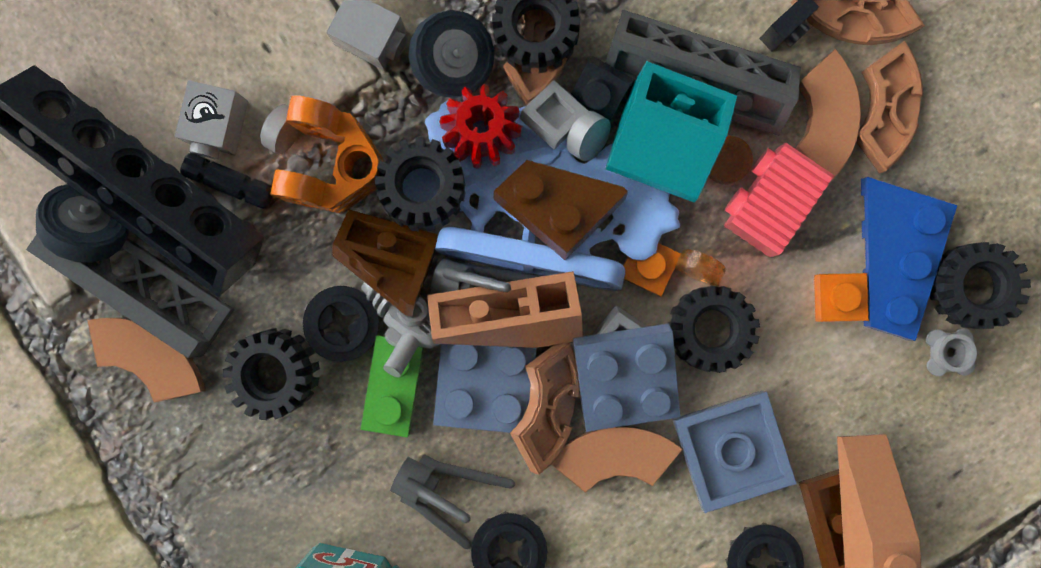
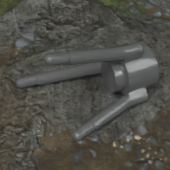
M443 258L434 271L431 281V292L437 294L483 287L508 293L511 290V285L498 280L517 281L541 276L476 266L465 261L458 263Z
M425 454L419 462L407 457L398 471L390 491L401 497L400 502L414 508L464 549L471 548L470 540L432 510L427 503L429 502L463 523L470 521V515L434 493L440 478L432 475L433 472L509 489L515 486V482L512 479L439 462Z

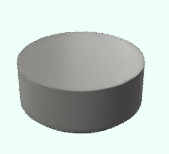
M286 104L277 106L272 110L265 120L260 134L262 146L278 155L285 153L293 145L300 132L286 122L289 108Z
M588 111L579 116L573 123L567 136L568 152L582 161L593 159L608 140L611 130L610 121L595 111Z

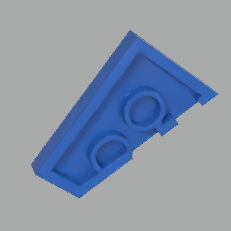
M865 177L861 179V196H864L865 220L861 221L862 239H865L866 268L863 269V273H867L869 321H864V326L908 341H916L957 205Z

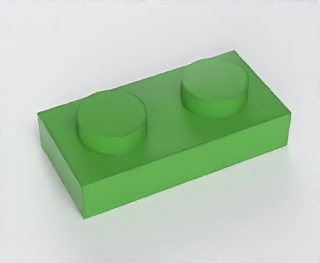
M376 335L360 430L408 438L411 430L424 348L418 347L402 375L394 377L388 374L383 367L395 347L386 341L385 336Z

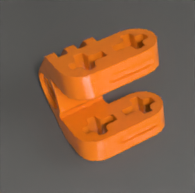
M291 96L286 118L287 123L306 135L342 143L338 146L333 170L336 184L325 183L318 178L296 172L275 170L270 195L296 205L342 214L377 190L375 176L380 174L377 166L380 160L385 161L362 124L352 114L341 112L334 105L325 101L305 96ZM363 157L371 158L372 169L365 178L354 179L352 174L354 163Z

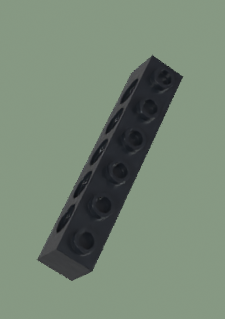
M33 65L0 84L1 135L85 198L95 201L101 210L217 297H220L256 264L265 237L257 232L252 224L241 220L221 205L212 194L201 190L181 175L177 168L169 163H165L145 148L137 138L126 134L106 119L97 108L89 106L70 92L61 81L50 77L36 65Z

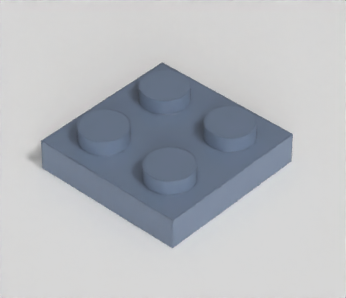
M669 323L573 338L586 432L680 417L673 331Z
M441 344L433 425L510 433L523 419L529 404L530 380L525 366L536 359V348L515 347L511 349L502 346Z
M761 390L672 419L701 510L704 513L797 484L766 391Z

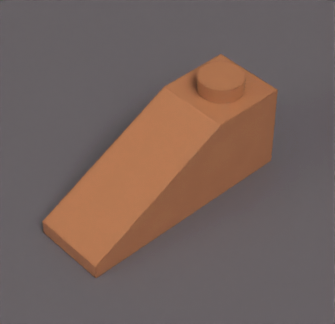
M574 271L506 282L511 285V290L508 293L483 287H474L427 295L433 343L538 348L573 342V338L583 337L582 313Z
M887 435L837 436L845 568H921L919 537Z

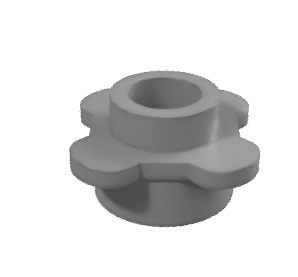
M934 329L927 334L926 343L930 346L931 357L927 362V369L932 375L943 376L946 372H957L959 375L967 376L974 371L977 349L974 344V335L969 330L958 329L955 333H944L940 329ZM949 348H952L954 350V355L952 357H949L947 355V350Z

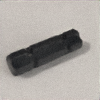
M188 153L181 164L180 173L185 178L198 183L203 182V185L239 200L245 198L246 203L261 209H266L273 197L270 195L271 185L255 178L251 181V177L214 161L210 163V160L197 154Z

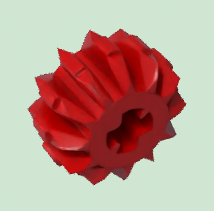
M486 84L481 86L480 95L473 96L472 91L464 87L462 89L463 102L449 98L446 105L450 114L440 117V126L447 131L442 136L444 147H455L454 158L456 160L459 159V162L465 160L471 154L473 168H480L482 157L487 156L493 166H497L500 164L498 150L512 155L515 152V144L512 139L521 137L522 126L515 122L519 118V109L517 106H506L508 95L504 91L490 98L489 86ZM484 121V127L488 125L489 130L478 133V128H474L473 124Z

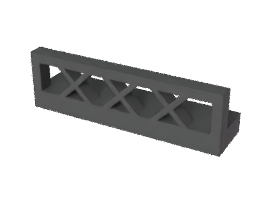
M622 10L605 63L633 78L630 88L644 64L648 61L737 95L731 121L774 135H780L798 101L801 67ZM626 29L644 34L647 38L627 33ZM676 46L687 48L692 53L680 50ZM721 60L733 63L737 68L726 65ZM767 75L785 80L786 83L772 80Z
M37 234L26 249L187 358L204 356L235 310L129 238L126 239L120 251L125 250L133 256L136 275L122 278L112 273L110 258L100 260V264L97 262L70 261L56 256L45 248ZM144 263L155 271L146 273ZM164 276L172 281L175 301L158 304L152 300L147 279ZM137 281L139 290L128 283ZM183 289L194 297L185 299ZM203 302L217 311V314L204 333L189 324L186 305ZM177 307L178 316L167 309Z

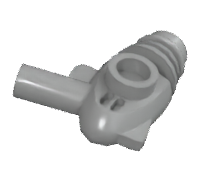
M364 282L361 289L367 294V300L373 301L372 304L377 309L378 315L384 317L383 321L389 327L385 333V339L395 347L383 368L388 374L400 377L418 347L429 349L439 345L434 344L432 341L428 304L420 296L413 316L404 315Z

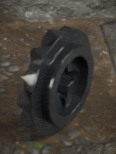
M333 286L322 290L309 302L303 316V332L309 346H312L318 355L327 360L345 362L359 358L374 345L376 335L380 329L377 309L374 308L372 301L367 300V295L364 292L349 286ZM333 305H335L337 310H340L343 316H355L358 314L360 318L354 320L355 323L349 326L351 342H349L347 337H344L341 331L324 333V330L330 328V324L336 321Z
M505 511L492 518H487L475 533L472 541L471 558L474 568H544L547 561V543L540 526L536 525L525 514L519 515ZM500 534L502 539H506L509 543H514L517 540L521 541L525 538L522 541V545L518 548L521 566L508 556L493 562L501 551L497 535Z
M764 522L754 527H744L743 532L736 539L730 541V550L728 557L725 559L727 568H758L748 561H752V558H759L761 550L765 546L767 553L772 558L783 561L767 565V568H804L803 553L795 538L783 528Z

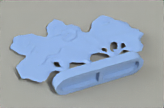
M447 101L440 105L438 111L431 113L424 122L428 129L430 142L432 139L439 141L443 149H446V147H444L442 136L447 131L441 128L440 117L450 114L447 110ZM525 106L519 108V118L521 115V111L523 108H525ZM518 118L515 122L522 126L521 137L512 139L515 144V152L510 155L498 150L500 156L499 165L493 166L487 156L482 157L480 168H473L471 154L460 162L466 185L464 202L461 201L460 211H463L472 222L471 230L458 227H444L438 234L435 247L438 253L452 258L539 276L574 271L576 284L616 291L622 290L625 277L624 266L614 260L591 255L589 249L599 242L613 239L618 243L621 252L631 259L645 260L656 253L662 234L680 228L678 220L679 210L669 202L670 193L605 169L613 144L605 147L595 158L584 164L578 162L573 157V154L568 152L567 138L554 150ZM484 121L473 124L474 128H478V133L489 130L488 125L484 127ZM526 160L623 186L628 190L626 200L612 213L613 219L602 232L601 228H597L566 260H563L548 246L535 244V235L525 226L522 240L484 233V226L494 216L496 211L505 212L513 220L518 221L494 201L493 196L494 190ZM420 168L413 170L404 179L403 193L410 200L416 202L428 201L437 194L440 187V179L429 169ZM473 193L479 196L478 210L470 206L469 203L470 195ZM620 223L625 225V232L622 235L613 234V229Z

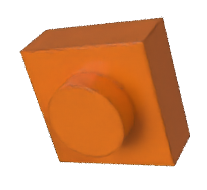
M658 243L656 253L645 260H635L627 256L623 264L625 268L624 280L662 297L681 253Z
M867 273L814 275L815 322L869 321Z

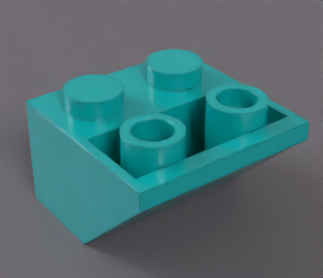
M646 61L629 90L605 169L695 203L726 140L737 95Z

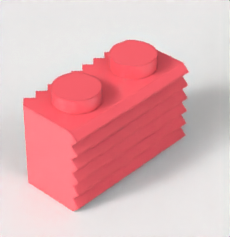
M784 143L775 151L769 148L764 151L751 170L757 177L748 191L742 187L739 188L725 208L730 217L724 226L768 257L778 256L784 251L791 238L800 228L801 223L806 219L812 207L817 203V200L834 177L832 173L788 143Z

